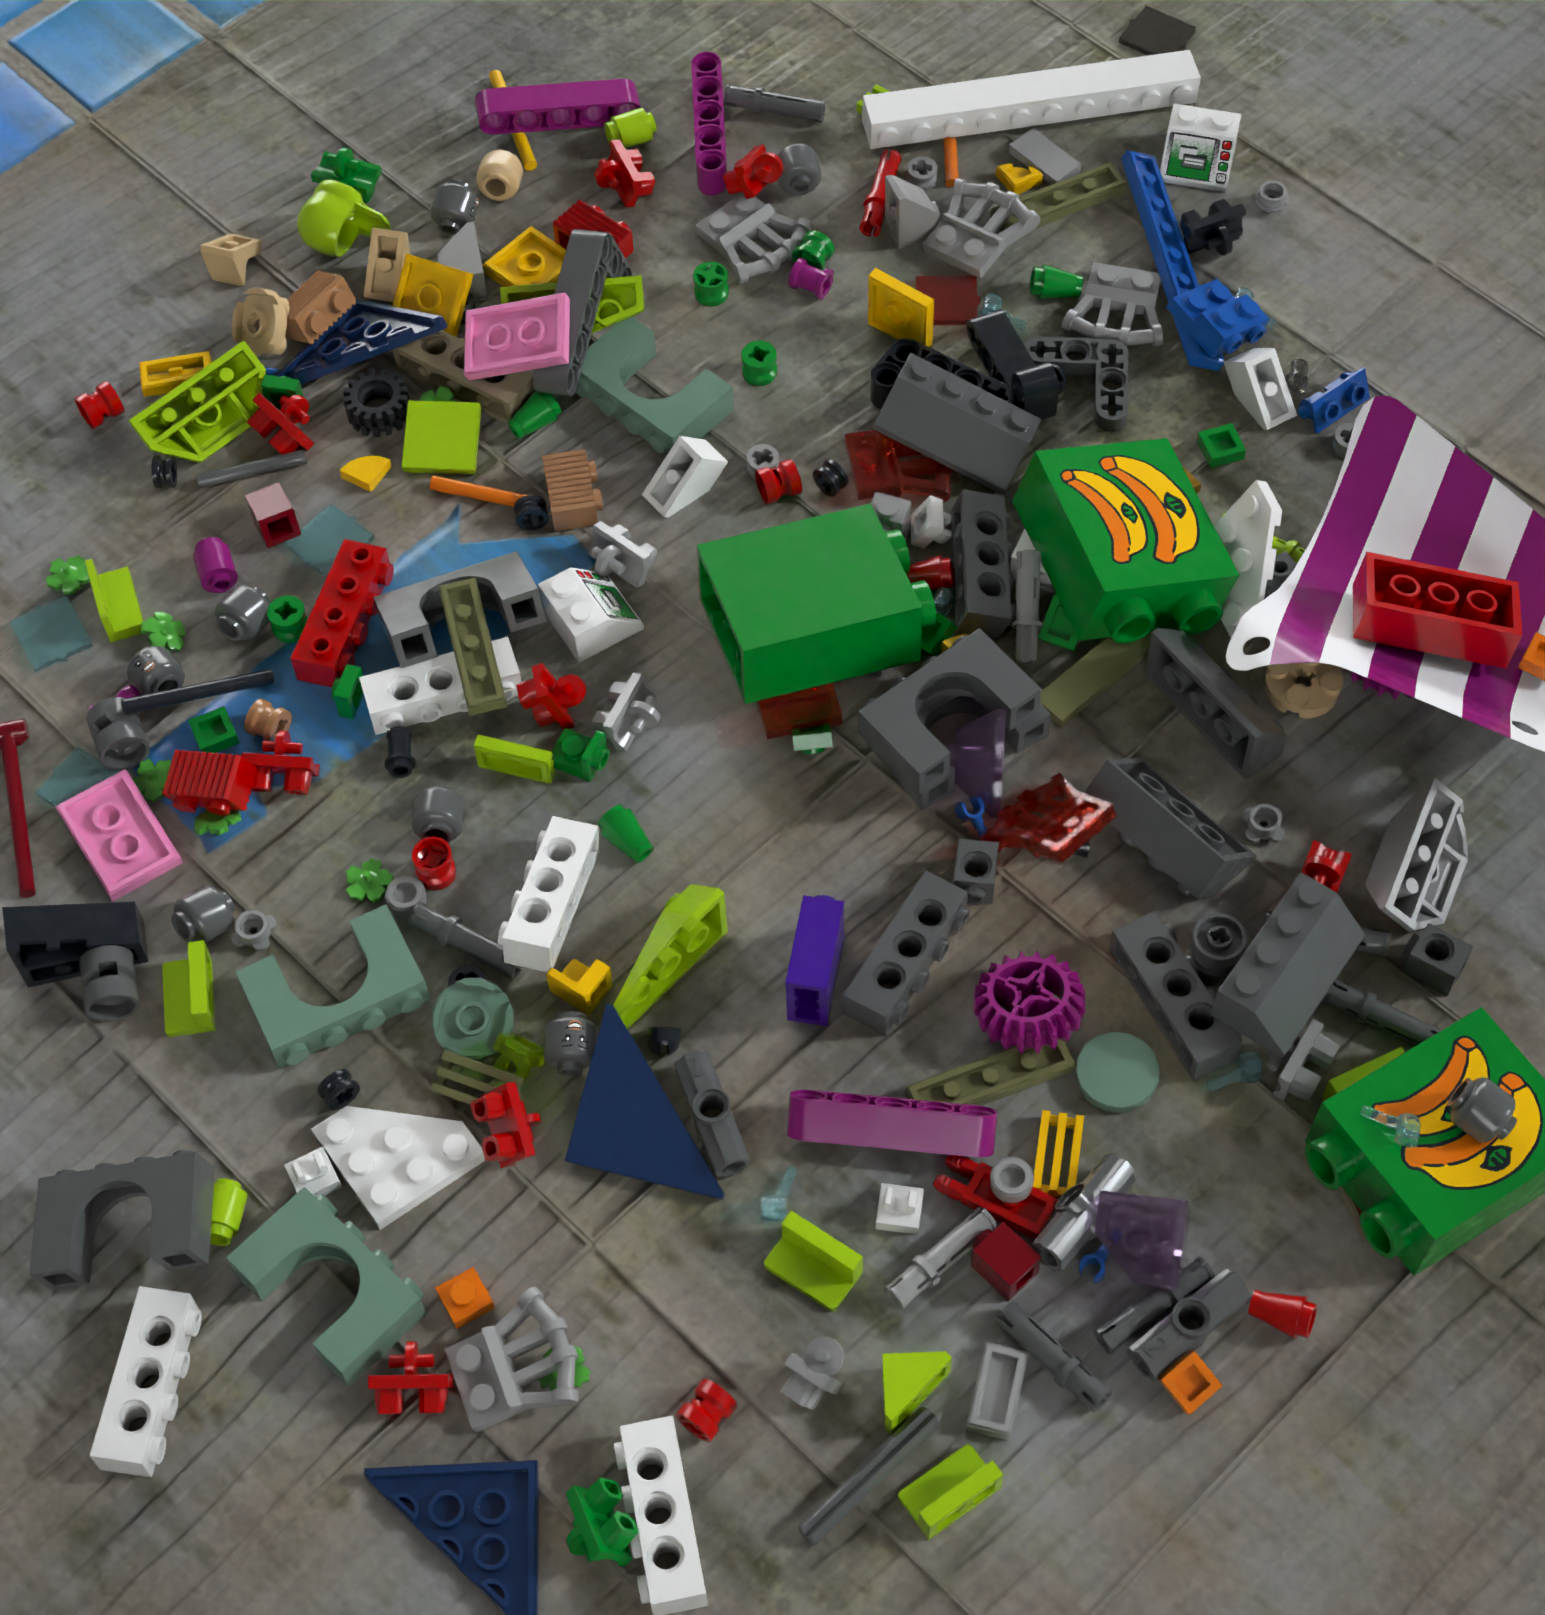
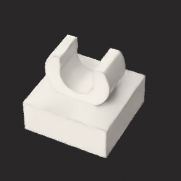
M930 495L911 514V545L924 549L933 540L940 544H945L952 537V531L944 529L951 522V515L943 512L942 499Z
M323 1146L284 1165L297 1193L305 1187L315 1197L320 1193L326 1196L342 1188Z
M881 1183L876 1229L918 1235L924 1188Z

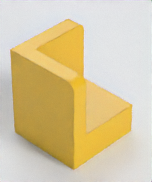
M572 959L562 972L551 967L546 973L550 992L588 1016L613 987L610 967L598 959L595 960L590 968L577 959Z

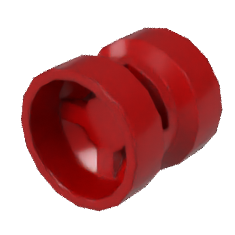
M108 381L97 385L92 395L82 393L74 398L79 412L92 429L103 424L104 416L116 417L125 412L119 396Z
M792 459L781 461L777 467L772 469L763 467L755 470L756 484L766 505L778 502L781 496L788 495L793 497L803 492L801 478Z
M435 836L426 837L418 841L411 853L417 879L428 890H443L450 886L456 876V867L451 847L447 841Z
M704 1378L694 1389L695 1399H692L689 1403H684L675 1416L690 1433L702 1441L710 1443L719 1432L718 1425L721 1419L729 1418L738 1405L733 1397L722 1387Z

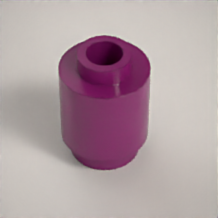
M207 537L200 540L195 545L193 560L202 588L213 593H224L230 590L236 584L238 574L228 545L217 537Z

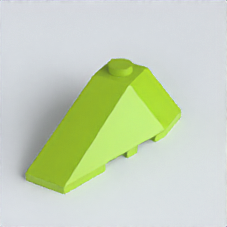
M642 275L606 278L592 333L645 312ZM557 282L500 287L501 304L554 295Z
M690 884L681 894H674L666 902L664 910L613 1004L627 1029L728 932L725 893L721 889Z

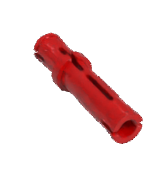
M888 149L882 151L870 194L865 197L863 203L865 212L859 229L862 234L871 237L874 226L873 236L877 237L881 233L885 217V177L889 175L897 176L899 165L902 162L900 153L893 149L890 151L888 160H886Z

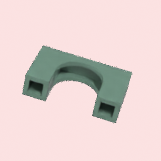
M631 317L617 323L587 348L575 392L580 397H587L594 402L605 415H612L623 423L630 433L638 434L648 441L656 452L668 455L679 436L701 439L734 410L733 387L708 369H705L679 392L666 398L646 399L628 391L624 387L628 379L656 356L654 332Z
M387 904L349 921L354 938L368 965L366 979L357 993L342 1003L321 1007L299 1000L288 987L274 955L235 971L279 1068L301 1063L314 1052L325 1047L338 1046L347 1037L363 1030L375 1029L381 1026L385 1020L402 1012L409 1013L415 1011L424 1002L430 1000L426 982Z
M303 1187L233 1250L226 1259L234 1274L261 1301L265 1300L296 1270L312 1261L320 1259L339 1260L352 1266L359 1273V1290L351 1307L312 1343L319 1359L350 1387L426 1315L421 1301L424 1293L409 1277L406 1276L401 1280L392 1271L395 1268L392 1261L380 1249L377 1248L372 1252L363 1243L366 1240L363 1233L351 1221L343 1224L334 1216L337 1210L323 1194L320 1193L315 1197L309 1190Z

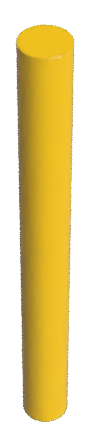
M493 70L489 73V79L493 88L507 87L499 70ZM525 132L511 133L525 170H534L537 167V162Z

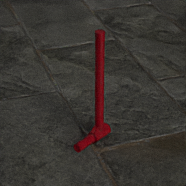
M25 718L0 723V750H2L19 894L23 898H30L36 894L17 749V746H21L29 739V730Z

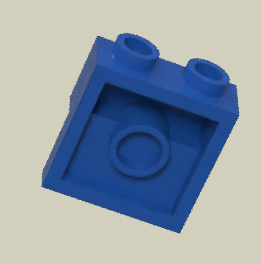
M1218 279L1172 297L1166 306L1211 358L1224 352L1231 354L1247 342L1250 344L1257 342L1266 333L1267 329L1265 326L1270 320L1260 309L1259 305L1247 294L1235 298L1229 289Z

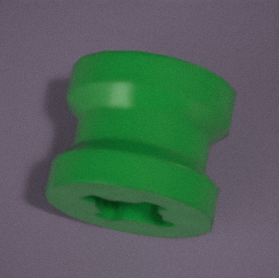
M810 230L802 238L801 245L794 249L792 261L795 264L799 258L807 260L808 265L823 270L825 261L829 260L835 252L834 244L825 234Z
M710 261L698 265L693 272L694 296L704 306H718L728 298V272L722 264Z
M762 340L752 341L745 345L741 351L742 376L744 380L754 386H765L773 382L777 376V355L774 346Z
M280 596L274 599L267 609V617L275 638L283 643L298 642L308 620L302 601L295 596Z

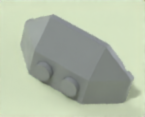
M1436 778L1429 779L1389 821L1365 883L1379 909L1408 932L1424 929L1428 923L1434 926L1445 923L1468 861L1466 829L1461 813L1464 812L1463 800Z

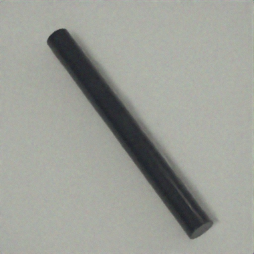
M271 669L122 699L121 706L124 714L127 715L273 684L274 676Z

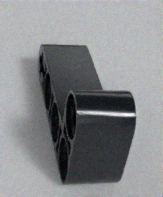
M999 309L967 320L966 330L972 347L989 376L1012 388L1015 395L1014 405L1040 418L1041 421L1056 416L1059 393L1056 372L1050 362L1039 365L1034 363L1006 313Z
M909 338L896 340L871 370L870 399L872 404L879 409H882L910 353L1014 405V391L1008 385Z

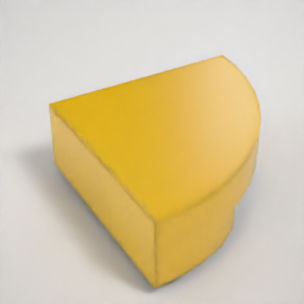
M1003 164L996 167L995 176L1009 191L1018 195L1043 183V174L1033 167L1029 166V169L1013 167V164Z
M364 456L348 462L339 471L342 479L372 492L392 466L388 458Z

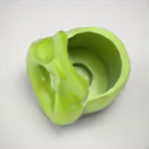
M323 180L315 188L314 194L301 207L297 218V229L303 242L319 253L331 257L343 256L359 235L371 238L372 228L391 230L388 219L383 214L365 205L361 194L356 189L336 180Z

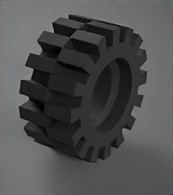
M369 369L368 376H364L363 372L357 374L358 381L351 378L348 382L349 388L345 387L343 391L345 396L343 401L348 421L353 425V429L357 432L361 429L362 435L366 436L369 435L370 431H373L374 437H380V431H385L388 436L393 434L391 428L395 427L398 431L403 428L402 421L406 423L408 400H410L403 378L398 379L397 373L393 371L388 376L387 369H380L379 374H375L374 369ZM377 398L390 400L387 404L380 407L372 408L365 406L366 403Z

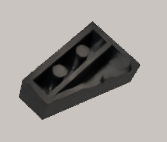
M135 901L2 907L6 950L28 988L80 977L79 961L81 956L86 951L100 946L117 945L129 949L134 957V965L149 962L144 921Z

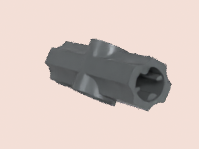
M695 1050L683 1054L678 1061L674 1062V1068L694 1117L695 1129L701 1135L716 1177L723 1176L729 1178L740 1174L751 1165V1160L731 1112L729 1097L722 1089L708 1051L701 1052ZM710 1109H716L722 1112L719 1116L714 1118H708L702 1115L705 1111Z
M1114 1153L1104 1155L1083 1182L1071 1187L1059 1198L1055 1206L1058 1211L1057 1214L1031 1244L1033 1250L1041 1256V1264L1050 1267L1054 1271L1063 1270L1086 1241L1097 1237L1109 1226L1113 1219L1110 1211L1136 1180L1134 1177L1135 1170L1127 1160L1117 1157Z
M1225 1268L1191 1297L1178 1301L1168 1316L1128 1348L1127 1353L1132 1359L1134 1366L1143 1376L1154 1381L1186 1352L1201 1347L1210 1333L1251 1300L1252 1294L1249 1292L1246 1283L1236 1272ZM1182 1318L1194 1319L1198 1322L1200 1328L1197 1330L1185 1329L1179 1320Z

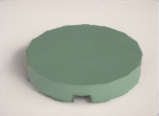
M464 978L450 985L438 995L432 1009L431 1027L438 1043L446 1051L481 1061L496 1055L508 1043L514 1029V1011L508 996L496 984L482 978Z
M1110 1032L1097 1035L1084 1045L1077 1057L1075 1079L1080 1090L1084 1093V1098L1091 1105L1105 1112L1123 1114L1131 1112L1133 1108H1137L1140 1105L1143 1106L1150 1101L1158 1086L1160 1066L1155 1053L1143 1040L1128 1033Z

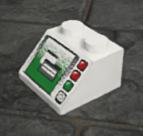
M1173 104L1160 169L1163 182L1226 192L1237 143L1241 114Z
M570 567L538 584L546 617L578 662L644 629V624L609 576L603 577L595 571Z

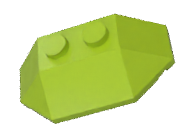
M243 340L138 413L128 422L150 451L201 463L251 427L247 421L259 408L252 400L258 393L262 394L261 383L266 374V368Z

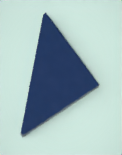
M356 299V305L352 304L351 309H347L346 313H342V318L338 317L337 322H333V326H328V331H324L323 335H319L318 340L314 339V344L308 343L274 376H287L292 379H299L300 384H304L442 331L447 327L443 316Z
M606 1004L565 1161L724 1201V1191L718 1184L613 1005Z
M538 1460L364 1468L366 1480L505 1615H538Z

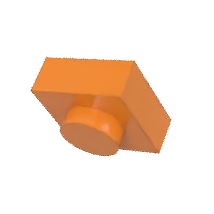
M1536 632L1518 668L1545 681V636Z
M474 1267L435 1287L436 1293L456 1329L495 1309L494 1302Z
M1194 1350L1186 1352L1157 1378L1183 1412L1188 1415L1194 1412L1223 1386Z

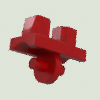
M611 140L609 144L611 154L607 160L602 159L599 161V167L594 173V178L600 187H611V189L616 190L625 207H635L638 196L652 194L655 178L651 172H640L643 162L638 149L626 150L620 140Z
M761 144L755 146L743 159L738 160L733 167L734 170L727 171L722 177L729 195L743 191L745 198L750 199L755 197L768 183L777 181L782 175L784 168L781 159L774 153L766 152L765 145Z
M260 393L253 398L252 401L259 408L247 423L264 439L279 425L281 428L268 442L281 454L294 452L299 445L308 451L315 444L295 425L298 422L306 424L310 419L307 414L309 403L303 396L294 395L290 398L286 395L282 396L279 400V404L282 406L280 411Z
M543 663L531 666L533 678L516 685L520 704L525 710L532 708L535 721L540 727L558 722L563 729L574 728V720L567 713V708L580 704L586 694L584 681L579 676L573 674L565 675L556 680Z
M279 730L275 741H263L262 751L273 752L274 754L242 752V757L257 767L258 773L255 774L253 788L250 789L254 792H271L273 774H285L284 791L286 793L307 795L312 776L319 777L320 765L314 764L312 757L290 756V754H302L303 744L291 742L289 731Z
M1313 840L1301 872L1338 893L1352 853L1332 850L1321 842Z
M516 1082L505 1083L471 1102L470 1106L474 1119L478 1122L488 1121L492 1134L484 1138L481 1145L485 1160L499 1161L500 1167L506 1168L536 1155L532 1143L534 1138L531 1127L540 1124L542 1121L539 1113H526L524 1102L520 1100Z
M407 1341L405 1354L389 1355V1368H404L405 1374L368 1375V1389H375L377 1414L403 1413L404 1389L419 1388V1413H444L448 1398V1388L454 1387V1375L418 1374L419 1368L434 1367L435 1357L434 1354H419L417 1341Z

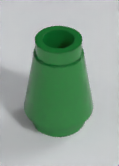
M1042 264L1041 267H1033L1029 293L1030 295H1036L1038 299L1080 297L1083 277Z
M535 391L512 418L507 421V425L518 439H521L557 421L556 416L562 413V410L551 394Z
M618 804L609 809L598 821L597 825L602 830L601 836L632 858L636 863L644 861L653 852L654 847L631 809H625L621 804Z

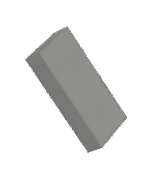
M1032 128L1009 144V154L1027 168L1030 166L1043 174V180L1049 185L1078 175L1081 171V164L1035 128Z
M985 1342L966 1431L1010 1441L1029 1352Z

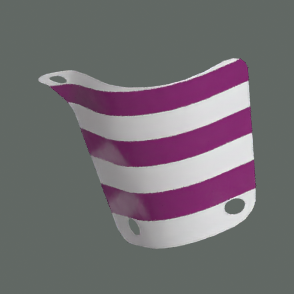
M1375 396L1363 405L1355 420L1335 489L1307 549L1293 572L1280 588L1254 605L1242 616L1228 644L1226 661L1231 668L1239 671H1248L1267 665L1293 663H1323L1338 666L1545 752V681L1518 668L1535 633L1537 632L1545 636V518L1399 400L1390 396ZM1366 551L1519 582L1523 636L1507 668L1483 665L1476 662L1353 638V583ZM1255 637L1269 639L1270 646L1265 651L1254 655H1245L1243 653V647L1248 640ZM1512 721L1530 726L1538 732V735L1529 734L1518 729L1512 724Z

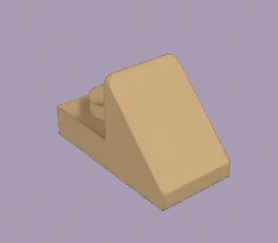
M372 228L363 298L393 303L405 256L410 254L407 232Z
M227 234L202 244L200 252L211 278L218 282L244 286L246 263L249 258L261 254L262 240Z

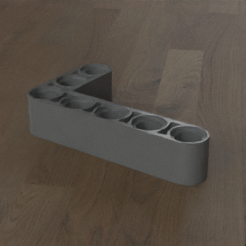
M574 229L571 232L554 293H566L570 298L569 363L534 369L533 387L537 392L564 396L574 395L578 386L606 278L632 276L631 267L610 233Z

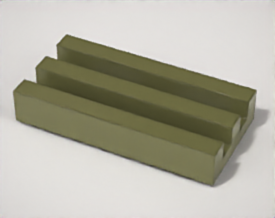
M444 1050L442 1055L443 1062L441 1066H438L436 1072L438 1077L436 1082H433L431 1091L471 1104L472 1101L480 1097L447 1086L448 1079L486 1093L497 1088V1086L452 1071L453 1063L508 1083L516 1082L518 1093L524 1078Z

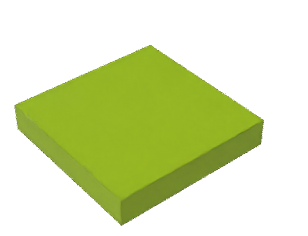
M408 400L402 458L403 472L476 475L482 409L480 403Z

